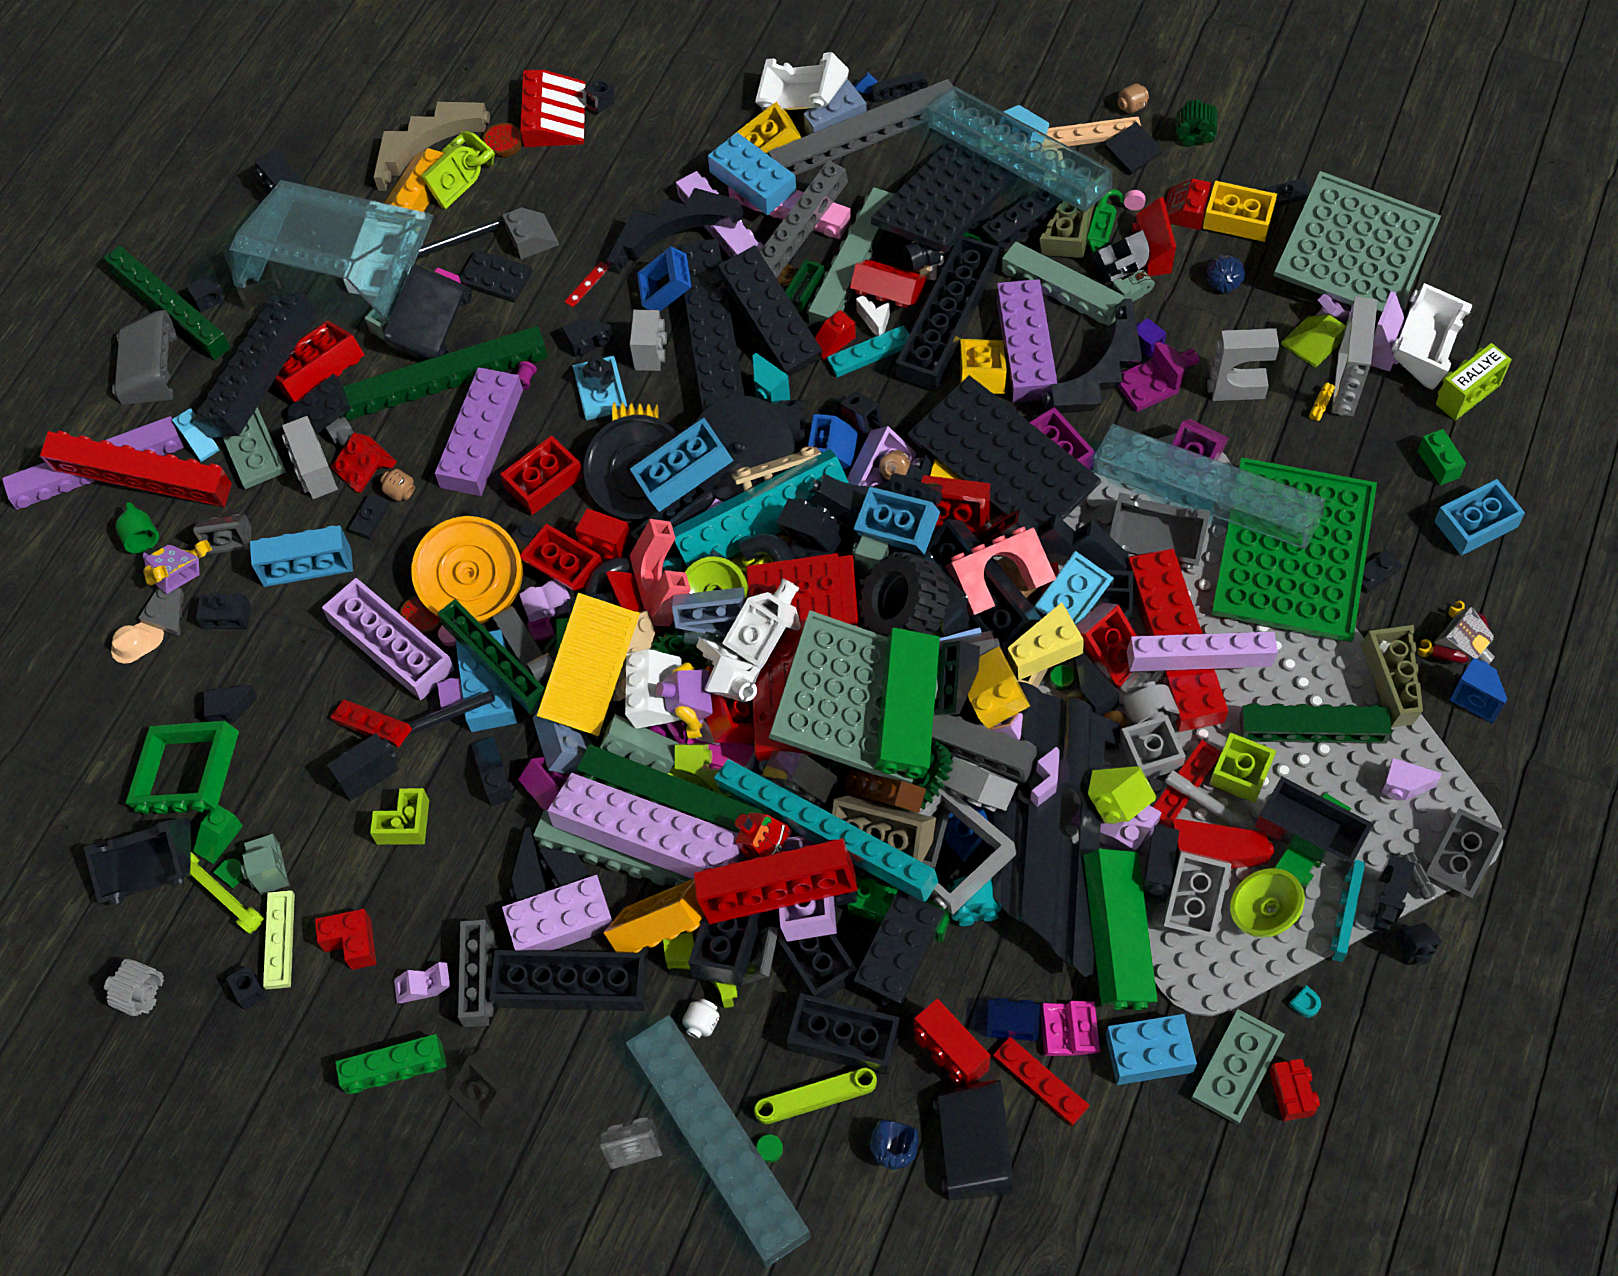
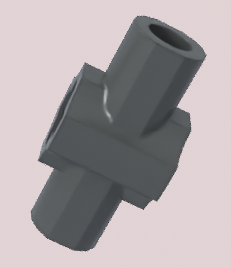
M345 417L338 418L325 428L333 443L339 442L342 448L345 447L352 436L351 434L354 433Z

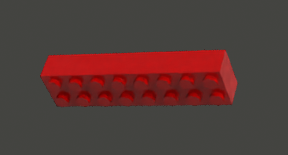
M48 431L40 454L48 466L56 472L224 508L232 485L222 467L217 464L209 463L208 465H203L194 459L180 460L171 454L161 456L151 450L144 449L143 451H138L129 445L119 447L106 440L96 442L82 435H79L77 438L63 431H57L56 433Z
M1174 548L1129 557L1126 571H1134L1133 594L1147 636L1203 634ZM1215 669L1158 670L1163 685L1169 687L1180 712L1179 714L1176 713L1178 718L1175 721L1178 733L1225 723L1229 710Z

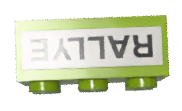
M1492 343L1486 348H1480L1473 358L1464 360L1455 372L1450 371L1443 378L1444 384L1437 393L1439 396L1436 405L1456 421L1501 385L1512 359Z

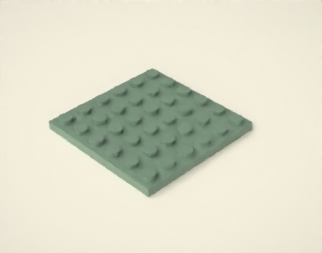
M1320 171L1273 276L1322 295L1326 294L1335 300L1351 306L1355 296L1377 299L1376 315L1380 317L1392 291L1396 293L1402 310L1441 216Z
M809 610L769 738L878 776L912 784L913 778L907 777L902 771H897L895 774H886L882 770L875 769L888 637ZM938 655L935 698L941 676L942 656Z

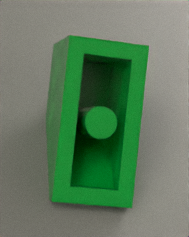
M218 805L217 809H212L201 822L193 852L214 864L243 825L233 813Z

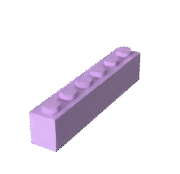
M697 171L676 182L678 196L685 205L694 188L719 194L716 190H712L707 179L701 177ZM741 220L737 222L735 228L715 225L704 226L714 239L718 238L719 245L730 258L756 245L759 252L764 247L761 242L755 240L751 230L743 226Z
M1274 632L1132 636L1127 648L1130 671L1272 667L1278 654Z

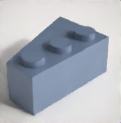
M848 78L827 106L821 109L810 108L804 113V127L808 135L866 112V102Z
M744 587L673 595L672 610L675 628L700 633H716L726 637L746 602Z
M537 711L533 716V721L548 771L564 774L574 773L580 776L577 767L589 744L593 745L585 731L537 716Z

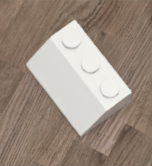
M650 649L626 654L625 715L636 729L681 720L675 713L669 712L666 709L665 697L657 696L655 692L657 683L660 681L664 682V679L672 674L673 669L681 665L680 657Z

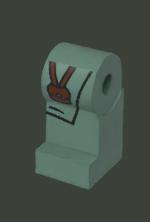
M1139 270L1124 280L1119 278L1113 281L1112 290L1119 294L1121 293L1125 296V299L1135 301L1150 292L1155 282L1144 270Z

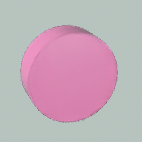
M1138 190L1127 192L1124 198L1125 207L1130 210L1142 209L1145 205V195Z
M442 625L438 631L441 643L445 646H455V638Z

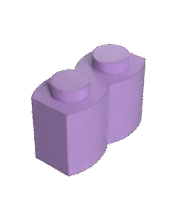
M550 580L542 587H529L520 594L529 623L545 617H557L568 613L567 599H570L566 586L556 580Z

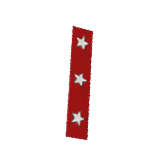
M600 262L564 302L574 307L610 266Z

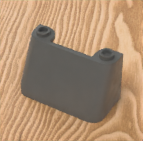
M166 310L155 311L122 327L120 332L117 333L119 345L116 382L113 384V394L115 397H118L122 405L173 400V390L167 386L168 380H170L167 363L169 342L177 340V330Z
M1119 493L1110 537L1126 552L1138 555L1174 548L1180 567L1193 570V566H1199L1210 511L1199 509L1192 512V508H1182L1142 500V498L1138 497L1135 500L1129 494Z

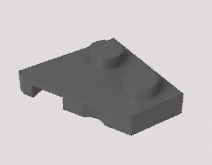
M158 587L139 616L141 623L179 636L181 633L179 623L180 618H182L181 605L184 597L182 589L176 588L166 594Z

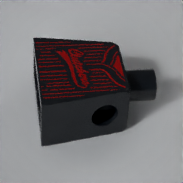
M858 391L853 392L848 397L841 395L837 399L836 405L841 408L844 422L858 430V436L866 441L870 431L883 428L880 406L876 401Z

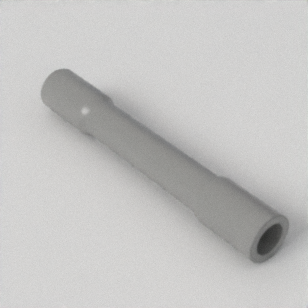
M1171 770L1166 777L1165 783L1198 802L1228 822L1230 826L1248 830L1255 828L1254 823L1239 813L1233 812L1174 770Z

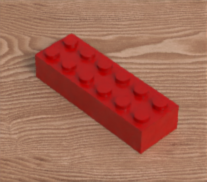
M832 839L826 843L813 846L806 845L800 849L780 851L774 855L755 857L752 860L739 863L732 862L726 866L706 868L694 873L697 901L709 924L858 890L854 866L844 839Z

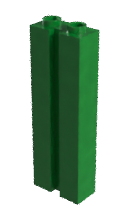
M892 628L887 638L875 759L876 770H882L886 774H895L897 771H902L907 777L917 779L923 778L929 769L940 636Z
M1097 849L1083 856L1101 1005H1112L1114 1010L1126 1009L1128 1006H1132V1010L1148 1009V1004L1158 1001L1138 852Z

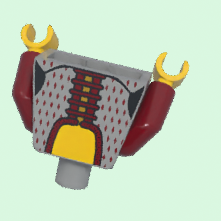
M1456 601L1454 607L1450 606L1448 612L1453 620L1435 640L1434 643L1436 645L1433 647L1429 640L1424 639L1421 641V646L1427 649L1417 648V654L1420 657H1428L1432 653L1434 657L1460 664L1470 663L1473 658L1489 664L1495 656L1487 649V646L1493 640V634L1490 632L1486 617L1476 612L1472 607L1465 609L1462 601Z

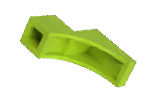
M679 743L675 745V769L685 770L699 776L708 783L714 792L729 797L720 792L714 779L721 768H709V764L712 762V750L709 749V744Z
M692 932L679 934L672 940L663 939L668 969L682 968L690 970L688 962L696 941ZM710 981L718 990L724 1008L734 1007L733 998L738 997L736 986Z

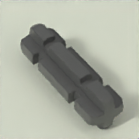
M1414 852L1405 854L1401 859L1415 863L1411 878L1416 887L1420 888L1419 893L1424 900L1435 896L1436 890L1432 884L1428 883L1430 879L1422 865L1417 863L1419 861Z

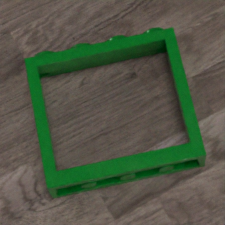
M226 721L150 726L126 804L134 808L135 812L145 815L153 812L167 814V812L172 811L186 813L192 810L203 812V810L217 809L239 731ZM213 741L198 793L150 796L165 745Z

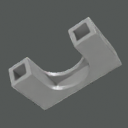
M1276 329L1227 330L1221 332L1220 340L1216 341L1217 353L1213 354L1214 366L1210 368L1211 379H1208L1207 389L1208 392L1212 393L1213 401L1266 398L1268 390L1266 368L1236 369L1233 367L1249 361L1276 360L1279 349Z

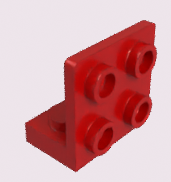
M354 432L331 468L356 492L361 493L378 467L393 468L397 461L370 436Z

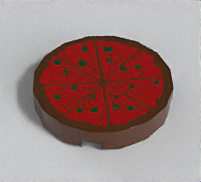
M511 123L495 124L488 128L483 135V142L494 151L495 157H497L496 155L509 157L517 153L522 147L521 131L516 125Z
M418 595L408 599L400 609V615L424 636H429L434 631L437 632L442 626L440 618L426 608Z

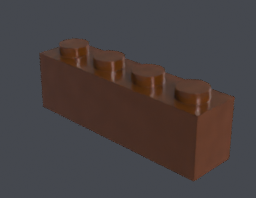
M850 769V773L845 780L843 793L919 813L926 789L901 780Z

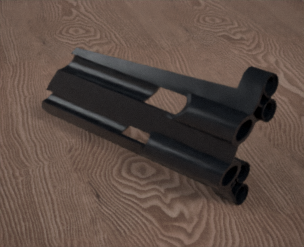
M1018 682L1030 704V707L1019 712L1023 715L1020 741L1026 740L1036 746L1037 761L1031 771L1029 804L1024 803L1013 794L1006 811L996 808L994 812V826L1014 842L1016 855L993 876V898L1011 918L1022 925H1028L1046 940L1047 945L1055 955L1067 965L1075 968L1083 977L1093 974L1094 940L1083 855L1100 848L1101 816L1089 797L1088 792L1092 771L1104 769L1105 749H1119L1120 724L1092 712V707L1083 700L1073 697L1061 699L1042 693L1037 687L1029 683ZM1057 747L1060 751L1056 793L1037 807L1031 801V793L1035 787L1044 781L1036 772L1037 762ZM994 771V773L999 774V775H1001V776H1003V777H1005V778L1011 780V777L1006 776V775H1003V774H1000V773ZM1067 788L1074 790L1081 800L1078 845L1067 839L1059 830L1061 792Z

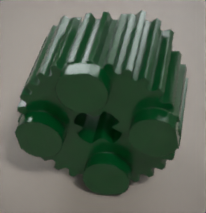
M1191 99V101H1187L1183 108L1181 107L1176 113V136L1180 138V141L1183 140L1184 146L1192 147L1194 144H1209L1215 140L1218 122L1216 106L1206 105V103L1202 104L1201 100Z

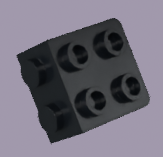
M893 473L890 476L886 491L929 501L937 506L942 499L941 490L943 486L937 483L925 484L899 473Z

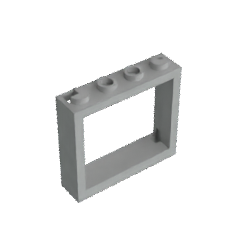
M1356 296L1354 298L1338 350L1331 413L1342 416H1354L1371 366L1377 299Z
M946 786L938 790L939 796L934 795L932 797V804L927 802L924 810L920 808L919 814L931 816L943 805L996 850L951 893L938 883L930 894L939 908H946L951 914H954L1016 855V850L1012 840L960 797L949 792L950 789Z

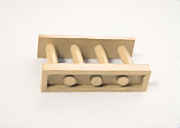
M804 447L800 450L801 452L752 468H740L736 471L737 473L731 474L732 479L736 484L742 483L745 492L753 488L751 480L763 476L764 480L767 481L773 478L772 473L783 469L787 471L793 468V466L821 454L817 447Z

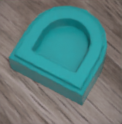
M1306 985L1290 1002L1289 1006L1299 1015L1309 1018L1318 1013L1321 1007V1000Z

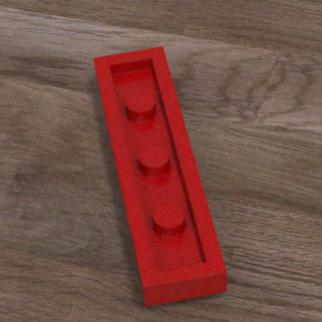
M343 699L330 717L334 723L367 736L377 733L381 740L386 738L390 745L398 748L412 730L408 723Z
M1201 740L1178 774L1199 788L1218 762L1222 752ZM1169 785L1153 806V808L1161 812L1159 822L1170 828L1173 819H1177L1191 798Z
M1011 1037L993 1055V1058L1070 1126H1073L1089 1108L1087 1102Z

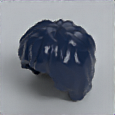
M1225 254L1213 258L1206 268L1209 284L1213 289L1227 294L1237 289L1245 278L1243 264L1237 257Z
M880 1120L872 1132L870 1151L876 1162L890 1170L908 1166L916 1157L919 1144L918 1130L901 1122Z

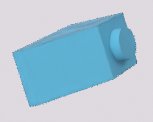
M190 408L173 418L172 421L179 434L202 462L220 450L212 437L208 438L193 421L195 413Z

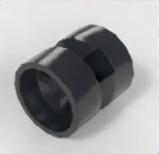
M916 242L903 246L904 259L911 272L923 269L924 265L932 266L941 262L939 250Z

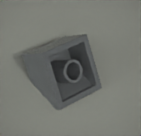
M521 207L503 214L507 233L520 259L559 245L543 213Z
M245 514L201 520L194 527V533L198 540H207L212 548L210 552H206L207 554L250 549L251 524Z

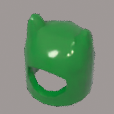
M127 502L125 511L116 521V532L128 552L142 553L156 545L159 540V532L147 513L137 509L131 502ZM148 530L153 531L152 537H149Z

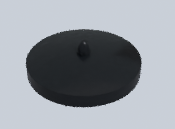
M751 396L724 398L709 406L695 422L697 423L702 418H705L734 460L702 482L704 486L712 491V495L724 501L744 492L742 483L736 484L732 479L731 474L737 473L738 469L743 467L752 468L795 454L794 437L788 422L775 407L759 398ZM785 469L772 473L773 477L785 472ZM763 476L751 480L752 487L765 482Z
M647 415L624 416L604 426L591 441L584 459L585 483L595 502L610 515L626 521H646L658 510L649 500L630 468L678 436V433L664 421Z

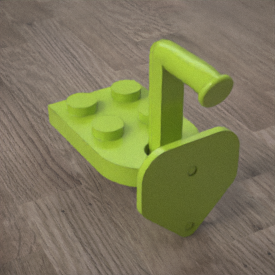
M461 131V134L442 150L445 154L421 175L441 208H448L477 180L482 164L490 167L494 164V151L476 134L469 131ZM464 142H466V144L468 145V147H466V146H461V145H462Z

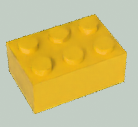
M1215 181L1206 210L1203 229L1265 242L1277 194Z

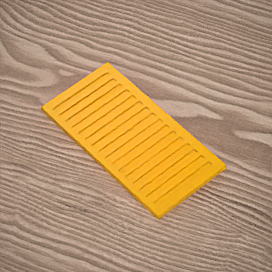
M578 593L537 716L599 736L640 615L638 611L634 612Z

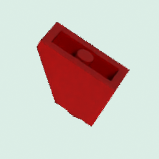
M842 310L824 322L815 337V340L822 349L821 359L823 361H826L828 356L835 354L856 338L855 322Z

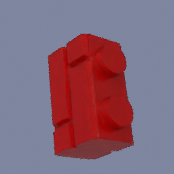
M1303 1059L1274 1063L1270 1067L1269 1073L1283 1121L1314 1116L1317 1107L1320 1106L1317 1092H1312L1309 1082H1312V1074L1309 1066H1304Z

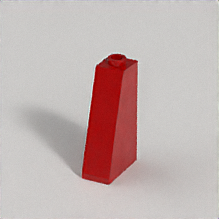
M1173 819L1171 828L1179 830L1176 860L1180 849L1229 861L1232 864L1231 869L1268 865L1271 856L1274 854L1273 843L1268 841L1267 833L1183 819Z

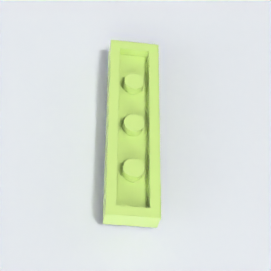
M293 891L268 893L263 982L265 989L291 987L295 897Z

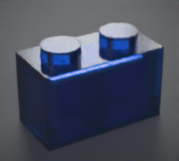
M1006 998L989 1000L986 1037L1000 1039L1011 1037L1014 1040L1037 1042L1040 1004H1034V1001L1031 1000L1009 1002Z

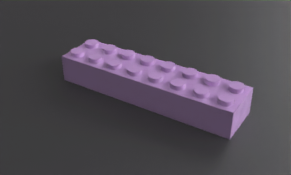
M574 773L570 774L547 810L551 823L555 828L694 879V873L706 868L726 866L732 862L739 863L745 856L735 843L739 833Z

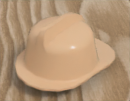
M144 623L134 626H123L113 636L112 656L117 662L123 664L132 663L158 647L163 640L164 632L161 629Z

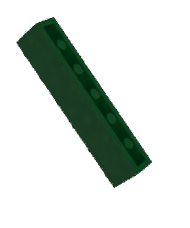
M456 599L437 613L443 627L530 715L539 710L545 688Z
M1250 703L1242 706L1239 715L1241 737L1254 742L1387 744L1392 734L1389 707H1381L1380 705H1370L1368 707H1357L1352 704L1345 706H1332L1330 704L1320 706H1308L1307 704L1284 706L1280 703L1272 705Z

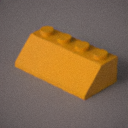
M427 148L415 155L378 211L377 217L406 227L409 226L410 220L415 221L416 224L433 198V194L421 175L445 153Z
M695 879L624 907L604 932L615 951L619 953H638L643 947L648 946L652 948L663 939L672 940L683 931L689 933L698 928L700 925L699 921L705 914L697 901Z

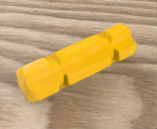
M1323 384L1322 390L1310 411V419L1315 421L1321 419L1334 392L1335 386L1333 384Z

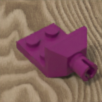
M1157 342L1154 346L1153 358L1122 372V383L1117 386L1134 410L1139 412L1178 394L1185 370L1190 366L1198 364L1199 356L1194 348L1178 353L1175 348Z

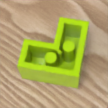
M423 788L399 789L397 811H373L370 834L377 845L425 844L429 798Z

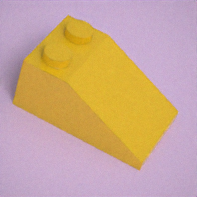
M777 101L737 131L767 155L768 151L801 138L790 116Z
M960 339V383L970 375L994 395L1004 394L1007 370L1003 340Z
M999 646L980 656L979 671L968 693V698L979 720L989 729L1030 707V704Z

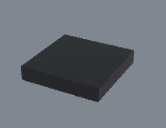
M1137 122L1105 143V149L1130 175L1159 156L1163 151Z

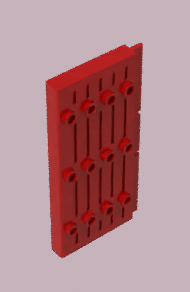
M838 553L746 566L748 598L766 592L774 594L780 586L782 579H786L799 587V590L791 600V605L796 607L801 627L799 631L789 627L784 629L755 682L757 693L752 701L755 755L758 761L814 754L770 739L769 735L809 610L848 624L858 623L853 555L839 557Z

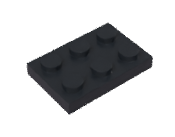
M476 250L461 274L460 282L472 290L515 303L532 275L533 270L531 266Z
M333 373L284 411L289 423L308 416L317 435L349 411L351 406L339 377Z

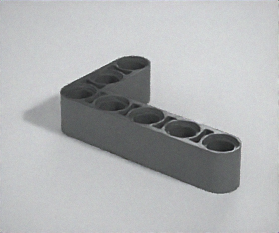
M513 606L492 616L494 624L498 630L502 631L505 642L516 660L546 690L554 666L551 656L548 653L542 654Z

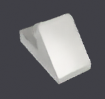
M864 295L856 299L858 314L875 336L885 333L890 316V303L888 302L875 308L873 302L868 301Z

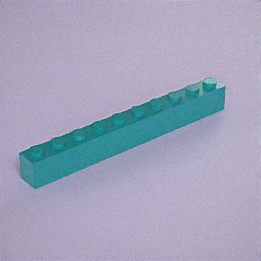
M727 759L714 777L720 792L737 801L761 809L764 814L791 827L792 831L816 844L826 843L832 839H844L854 865L924 903L938 884L934 868L730 759Z

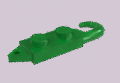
M1116 189L1105 190L1099 197L1087 237V244L1090 245L1092 253L1108 246L1117 211L1114 206L1107 204V199L1109 196H1117L1120 199V203L1124 202L1123 194Z

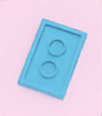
M614 356L603 358L612 363L615 380L603 394L585 384L582 368L588 362L573 365L586 421L612 415V405L614 402L617 409H620L621 403H624L625 408L628 409Z
M1075 551L1056 576V580H1053L1034 608L1046 616L1062 602L1074 624L1077 625L1087 616L1114 578Z

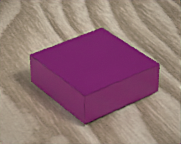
M549 617L527 623L529 633L537 645L550 641L554 636Z

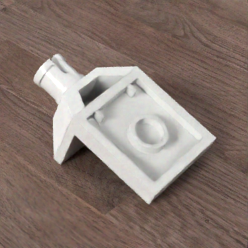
M782 579L780 586L774 594L766 592L749 597L722 644L757 667L763 668L784 629L789 627L799 631L801 627L796 607L791 605V600L799 590V587L786 579Z
M699 638L696 647L703 652L702 656L712 660L714 665L704 690L744 703L752 700L757 693L755 682L761 668L725 645Z

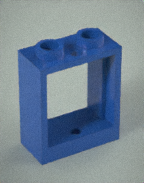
M672 246L637 273L641 303L643 307L649 310L662 311L692 287L687 255ZM669 273L670 282L658 290L657 281Z

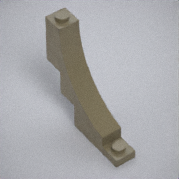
M437 102L434 117L411 116L408 131H384L374 174L378 191H386L388 183L391 182V176H400L415 155L434 143L459 135L461 131L485 132L486 123L489 124L490 114L489 111H486L485 104Z

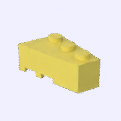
M1062 602L1008 647V663L1018 681L1083 654L1084 639Z

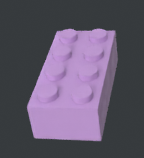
M803 836L790 837L783 851H791L806 845L813 846L817 844ZM834 896L779 908L780 927L787 941L837 933Z
M597 875L502 907L514 948L520 951H552L604 933L613 922Z

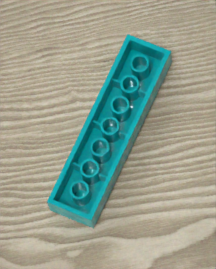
M828 449L673 527L676 538L674 542L687 568L694 562L708 557L713 549L728 559L741 552L739 547L741 539L762 532L776 535L784 531L776 522L788 498L796 501L800 498L807 501L810 493L808 491L810 483L823 474L849 483L834 452ZM810 503V506L817 508V506Z

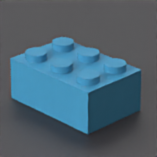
M1496 479L1440 507L1434 522L1462 556L1517 528L1525 512L1499 480Z
M869 487L854 530L861 537L866 535L888 542L889 546L925 555L940 511L932 502Z
M1184 1014L1108 1026L1106 1040L1117 1085L1193 1073L1197 1065Z

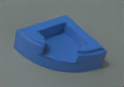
M867 72L854 84V88L861 93L869 94L871 93L872 85L878 81Z

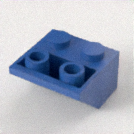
M813 414L808 446L817 447L821 453L831 449L837 456L842 469H852L858 430L836 416Z

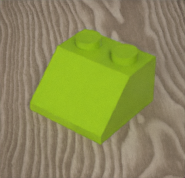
M1140 766L1092 771L1088 795L1105 824L1129 822L1156 800V795Z

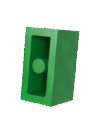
M1444 429L1423 436L1418 453L1439 485L1441 486L1459 479L1466 462Z

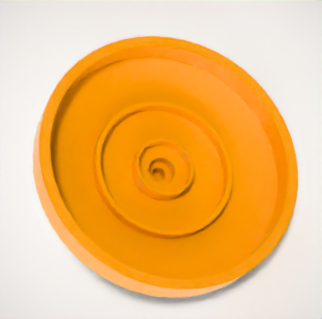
M462 516L438 524L421 540L412 561V581L415 591L426 608L437 617H439L437 613L456 599L480 624L492 620V616L511 605L522 583V560L513 539L499 525L480 517Z

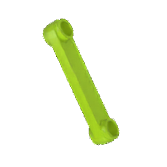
M191 852L190 874L238 917L236 922L250 934L256 931L264 918L252 907L249 906L246 909L197 864L200 860Z
M862 1068L764 1098L755 1105V1117L762 1124H771L862 1096L876 1088L877 1078L871 1069ZM864 1076L872 1079V1082L866 1086L861 1085L858 1081ZM764 1107H771L773 1109L769 1116H762L759 1112Z

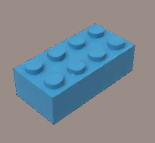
M738 132L708 155L710 173L766 215L770 214L796 192L795 175Z
M702 418L630 468L649 500L660 512L734 460L705 418Z
M328 526L323 529L305 530L300 533L283 534L278 537L260 538L259 540L250 541L251 565L264 587L353 571L351 547L341 526Z
M502 631L489 632L507 650ZM456 640L463 701L490 690L495 696L494 702L465 713L471 732L516 724L517 716L514 698Z

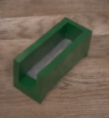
M806 259L785 291L802 317L824 278V266Z

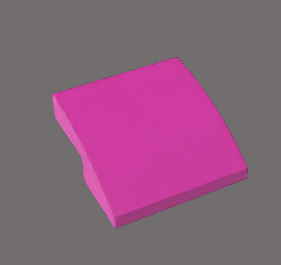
M1070 1001L1068 1004L1043 1003L1040 1006L1045 1056L1085 1055L1100 1052L1095 1002Z

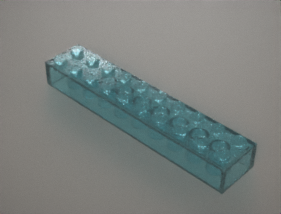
M955 86L927 107L928 126L1084 212L1089 210L1112 190V169Z
M1115 424L1111 425L1093 457L1094 473L1195 510H1209L1212 516L1303 549L1307 548L1324 513L1325 498Z
M670 1015L627 1041L626 1045L630 1054L765 1267H769L809 1240L811 1235L808 1227Z

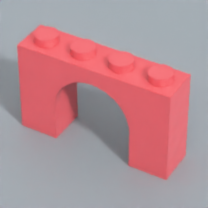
M649 519L629 557L644 610H648L652 624L670 627L674 620L672 610L673 595L689 594L691 588L686 573L665 570L662 574L664 559L676 538L671 522Z
M1025 527L1013 531V536L1008 539L1003 535L992 540L993 545L987 548L982 544L971 549L973 554L965 557L964 553L950 558L952 563L945 566L949 576L955 580L957 587L960 590H964L969 600L967 611L970 616L995 606L984 580V568L992 556L999 555L1011 559L1017 565L1028 591L1056 580L1034 528L1026 531Z

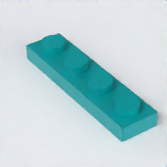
M904 325L828 356L827 363L835 376L840 377L901 351L909 337V333Z
M1356 859L1348 874L1344 876V881L1348 882L1347 889L1342 890L1339 904H1342L1343 908L1342 913H1337L1334 927H1338L1337 936L1333 935L1330 944V950L1334 951L1332 960L1343 962L1347 955L1365 862Z

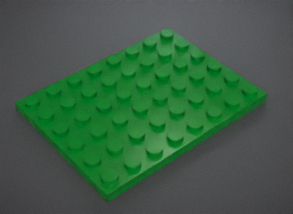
M1241 457L1211 615L1352 642L1355 633L1377 482Z

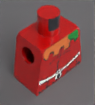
M741 814L735 821V826L740 829L735 843L748 860H752L755 857L774 855L783 851L793 829L767 814Z

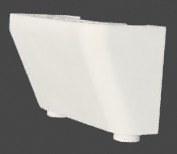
M832 52L823 53L819 65L793 68L789 63H784V66L776 64L774 58L766 59L755 102L763 111L776 101L784 110L821 109L829 104L847 80L849 69Z
M1424 283L1419 291L1415 289L1410 298V302H1412L1400 337L1393 343L1391 351L1394 352L1393 357L1423 386L1433 390L1449 371L1451 365L1450 360H1448L1456 335L1463 326L1462 319L1470 313L1472 304Z

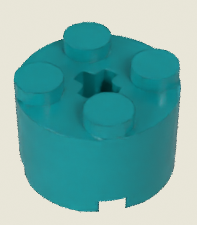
M968 876L955 880L954 886L950 887L948 885L946 887L947 891L951 893ZM993 877L954 914H951L952 919L959 921L960 926H970L974 924V921H994L998 919L1001 907L993 898Z

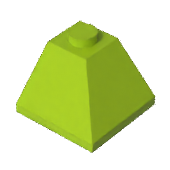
M1331 315L1308 316L1281 342V345L1316 368L1340 345L1346 325Z

